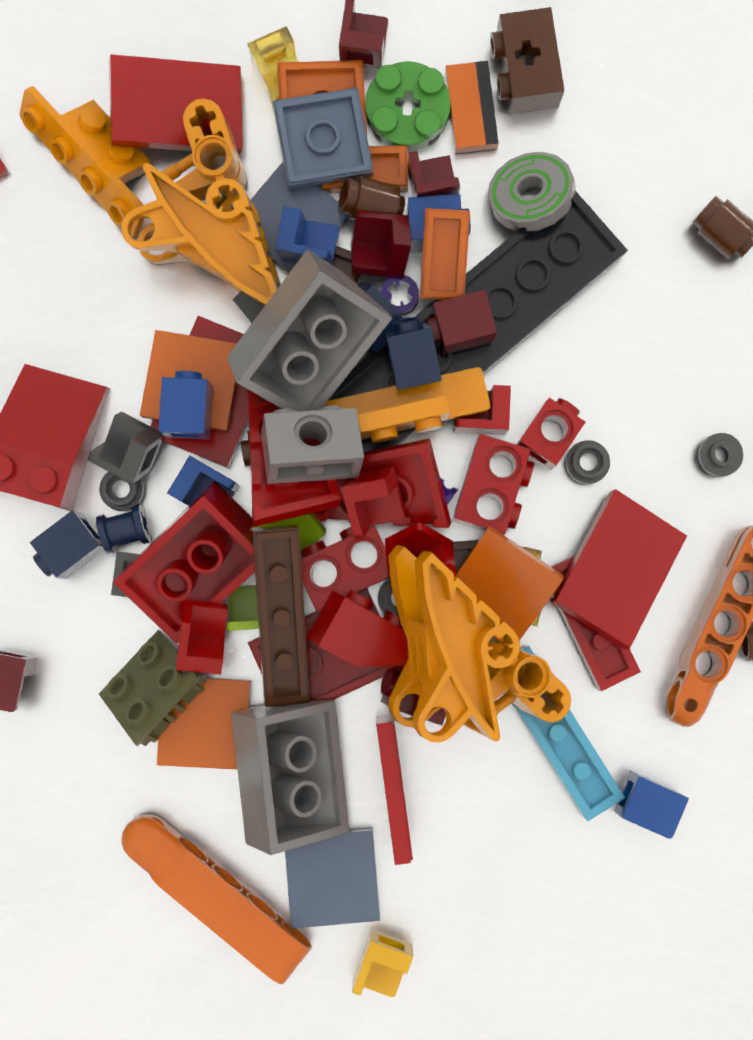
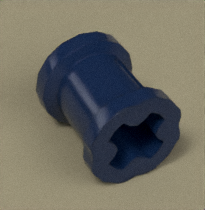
M141 505L133 506L131 512L108 518L104 514L96 517L100 542L107 554L113 553L115 547L137 541H141L143 544L151 542L149 525Z

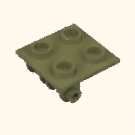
M157 630L141 646L139 651L99 693V696L136 746H139L140 743L147 746L150 741L155 743L159 739L158 737L170 725L167 720L172 723L177 720L171 710L175 708L183 713L186 708L180 700L189 704L199 692H203L204 687L202 685L207 681L202 673L176 670L178 651L160 630Z

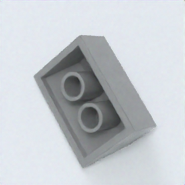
M307 249L229 353L227 360L236 383L276 406L292 408L297 411L319 410L326 404L392 320V317L345 273Z
M314 700L306 703L265 707L264 704L231 712L246 844L269 855H274L348 833L349 824L335 700Z

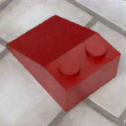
M24 364L0 413V491L72 511L109 388Z
M214 481L112 583L177 644L179 642L184 600L221 604L255 573L252 531L250 530L253 526L252 517Z

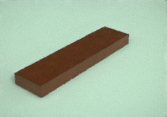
M295 524L252 528L265 707L310 702L299 527Z

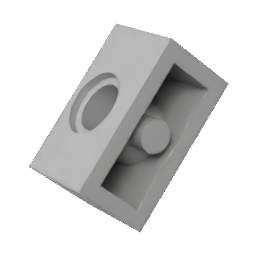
M330 405L311 411L282 408L273 413H264L261 436L267 484L359 477L364 454L357 408L343 409L340 406ZM313 438L321 444L309 446L302 439Z

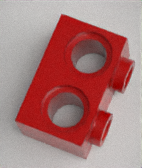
M479 434L452 522L486 531L490 525L503 535L506 534L507 528L515 529L522 508V504L515 502L519 487H528L535 465L534 462L528 461L531 449ZM497 455L507 457L512 463L511 475L502 478L493 474L490 469V459ZM489 496L497 500L500 506V513L496 519L487 520L479 515L477 502L480 498Z
M375 525L371 526L362 537L355 538L352 528L349 527L339 533L342 540L326 547L322 540L300 550L302 556V582L316 611L323 608L332 590L346 597L349 590L357 593L389 578L386 548ZM367 543L375 548L377 559L372 566L360 568L352 562L351 553L358 544ZM323 561L332 563L337 571L335 581L326 587L318 586L312 579L314 566Z

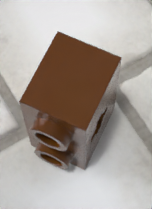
M547 7L500 14L497 30L490 34V45L493 59H500L502 73L497 74V91L499 100H506L508 115L559 108L565 89L552 8Z

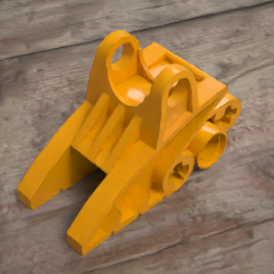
M205 98L197 99L187 106L183 115V123L192 153L162 172L149 163L143 165L144 173L157 200L134 208L126 214L121 225L122 236L131 247L139 250L141 255L151 263L191 262L226 281L239 293L243 292L259 303L266 305L277 290L276 283L279 285L281 282L272 257L268 255L270 250L264 230L258 226L261 225L258 211L244 190L247 181L246 172L242 167L230 126L219 106L212 100ZM207 119H211L210 128L213 135H205L202 131L204 129L203 122ZM192 166H196V169L177 182L173 181ZM222 197L228 198L217 209L216 203L220 202ZM140 218L151 219L153 222L142 229L137 241H135L131 236L133 223ZM150 250L165 252L160 255H152L148 251Z
M397 545L388 555L391 587L400 622L408 640L409 659L399 676L388 703L390 715L396 722L405 727H414L421 737L430 742L440 743L448 740L462 725L497 742L501 737L497 714L512 703L520 710L546 722H556L567 715L571 706L570 692L551 672L546 660L520 650L519 637L515 631L503 620H500L499 616L481 599H478L477 595L458 577H454L453 572L433 553L423 551L416 558L404 546ZM493 636L500 639L502 637L504 638V641H501L499 643H488ZM408 694H417L419 700L414 715L409 718H403L399 710L401 700ZM504 694L502 697H500L498 700L494 702L495 699ZM443 708L446 713L444 726L437 732H428L425 721Z

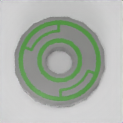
M546 152L525 153L510 159L496 171L489 183L488 199L495 218L506 228L516 230L515 227L526 228V231H538L555 224L567 214L572 205L571 199L575 194L576 185L569 165L557 155ZM529 188H542L541 192L536 196H522Z

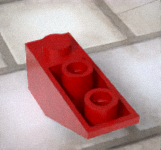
M333 590L331 591L306 637L318 647L356 667L405 666L409 659L408 640L399 616L388 610L383 618L370 611L374 602L352 590H349L346 597Z

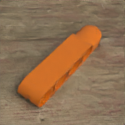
M753 525L741 529L735 536L681 652L679 659L680 667L667 693L666 705L669 720L682 727H690L700 721L718 683L724 680L729 673L753 621V548L751 544ZM738 572L745 574L749 581L748 590L742 596L733 588V579ZM722 611L728 614L731 621L729 631L723 636L717 633L714 626L715 617ZM706 651L710 654L713 665L709 673L701 675L696 669L695 662L699 654Z
M144 814L135 817L125 826L121 837L124 852L130 859L149 873L151 879L163 891L267 977L278 984L283 985L298 964L302 962L313 948L304 934L297 928L291 929V923L162 818Z

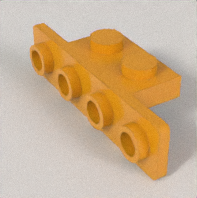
M34 86L24 90L19 116L25 127L46 145L57 162L63 164L79 181L82 189L96 199L108 212L111 220L116 225L121 226L128 212L143 205L125 183L144 173L143 165L145 163L150 164V160L138 147L111 146L110 117L94 100L60 115ZM140 218L133 223L131 228L132 237L139 234L145 218Z
M476 367L441 375L442 381L402 390H397L396 386L330 400L323 407L336 405L343 409L357 408L361 440L371 438L372 443H378L397 438L398 431L415 428L416 433L428 432L443 427L442 421L486 412L490 409V401L482 369Z

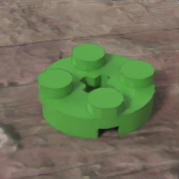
M412 61L398 62L393 65L389 64L380 67L376 77L367 89L365 108L366 119L371 130L373 128L374 132L381 137L383 143L387 146H407V151L418 150L429 145V141L436 138L439 133L441 134L448 123L451 107L450 96L440 71ZM405 97L413 98V102L419 103L420 108H413L411 115H404L402 107L396 106L397 102L403 101Z

